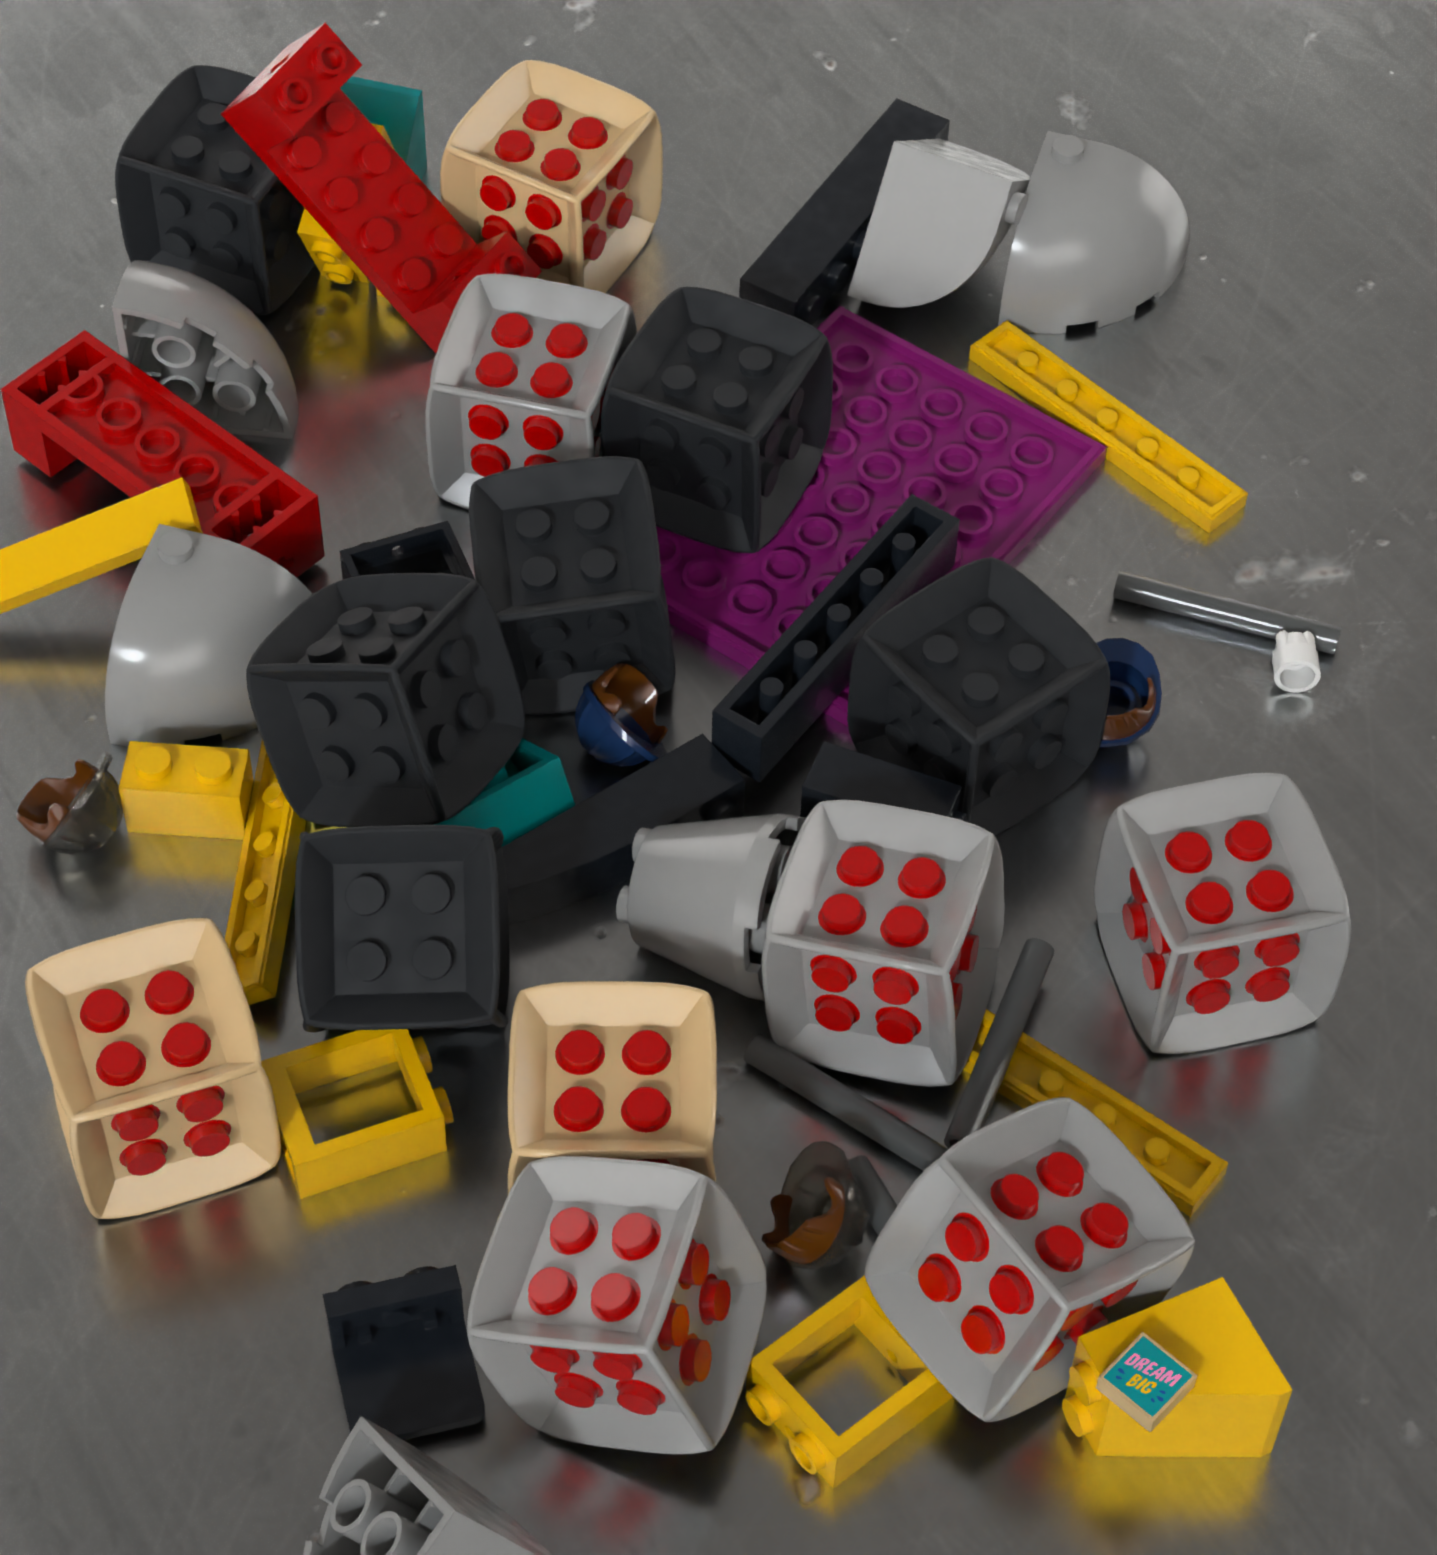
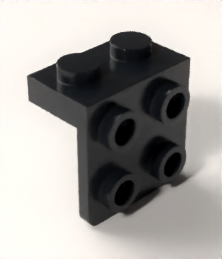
M456 1265L439 1269L432 1266L419 1267L409 1271L403 1277L376 1283L356 1281L342 1286L338 1291L322 1294L330 1343L350 1432L361 1416L402 1440L477 1424L484 1418L485 1404L467 1337L462 1288Z

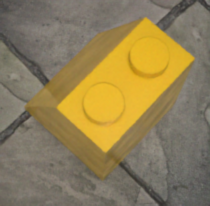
M1221 1277L1079 1336L1073 1363L1069 1368V1381L1065 1398L1062 1400V1408L1073 1433L1078 1437L1085 1436L1096 1456L1262 1457L1272 1452L1292 1388L1225 1279ZM1142 1332L1198 1375L1194 1388L1151 1432L1147 1431L1096 1389L1098 1377Z

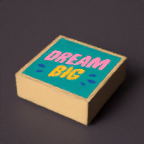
M1142 1332L1098 1377L1096 1389L1147 1431L1151 1432L1194 1388L1198 1375Z

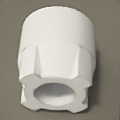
M1286 630L1275 635V649L1272 651L1275 684L1280 689L1291 693L1310 690L1318 684L1321 678L1314 635L1308 630L1304 633H1288Z

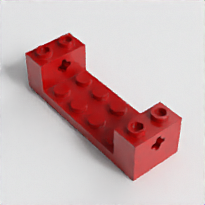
M325 22L289 44L228 105L221 115L436 354L460 295L475 276L483 274H511L537 278L542 270L508 231L477 244L340 88L362 64Z
M86 330L76 335L1 388L14 451L49 477H53L78 458L129 497H134L182 477L190 486L203 534L230 540L257 551L284 567L296 578L325 556L317 494Z

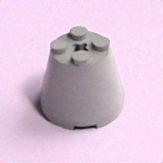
M769 814L659 825L653 829L640 828L635 835L632 846L634 866L630 885L622 887L617 899L616 915L618 921L629 924L632 939L638 946L745 997L765 1001L761 963L769 910L792 846L806 817Z

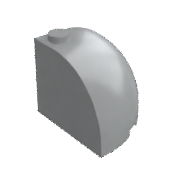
M1048 131L1027 187V205L1016 227L1005 276L998 326L1008 320L1024 333L1063 334L1066 333L1068 325L1096 321L1097 328L1119 322L1134 315L1136 306L1152 296L1157 299L1162 296L1181 272L1187 257L1190 237L1186 210L1171 184L1156 169L1139 157L1108 144Z
M942 139L894 141L847 295L878 306L906 308L933 302L961 288L992 258L1011 225L1019 224L1028 201V196L1025 192L1030 176L1003 161Z
M134 260L130 263L121 278L112 305L120 355L231 434L293 439L299 415V402L294 378L278 343L259 318L233 295L193 273L156 262Z
M159 524L131 578L113 633L105 685V715L110 744L128 747L129 741L185 745V740L199 739L221 734L223 741L257 728L247 690L246 669L248 663L265 638L302 602L312 595L311 591L284 567L246 546L219 537Z
M362 1416L345 1440L319 1495V1499L328 1503L321 1524L317 1543L306 1540L303 1555H552L524 1527L478 1490L422 1451Z

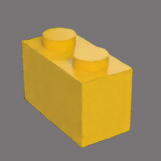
M129 741L118 788L127 832L243 840L254 785L249 749Z

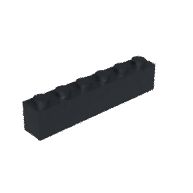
M896 98L740 278L739 298L778 310L813 325L819 318L825 302L834 292L838 294L843 290L851 271L857 265L894 141L926 139L948 141L950 120Z
M911 494L712 710L711 743L735 769L759 783L848 685L854 651L865 631L887 611L945 576L955 565L960 519Z

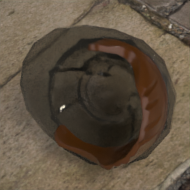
M106 751L93 765L85 760L78 759L75 762L76 773L74 776L41 779L27 793L18 806L17 820L27 831L41 841L40 845L47 850L52 849L59 853L77 855L99 849L110 840L123 817L119 785L113 775L107 770L113 756Z
M827 1141L813 1142L802 1149L789 1167L781 1194H777L771 1199L770 1205L775 1218V1228L772 1232L763 1234L761 1240L767 1248L783 1256L791 1267L806 1270H817L820 1267L837 1265L862 1243L866 1224L870 1216L867 1212L860 1184L852 1176L851 1167L842 1149Z

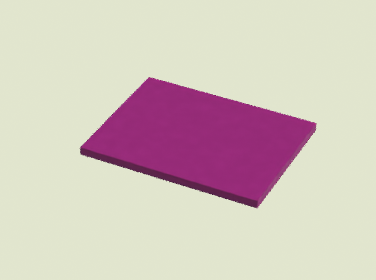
M839 306L816 328L826 335L833 360L832 414L829 435L813 478L777 534L758 552L740 553L713 547L656 526L661 576L664 583L670 624L750 670L911 494L960 519L955 565L948 573L973 561L989 557L1010 564L1105 461L1107 446ZM849 683L823 711V713L847 727Z

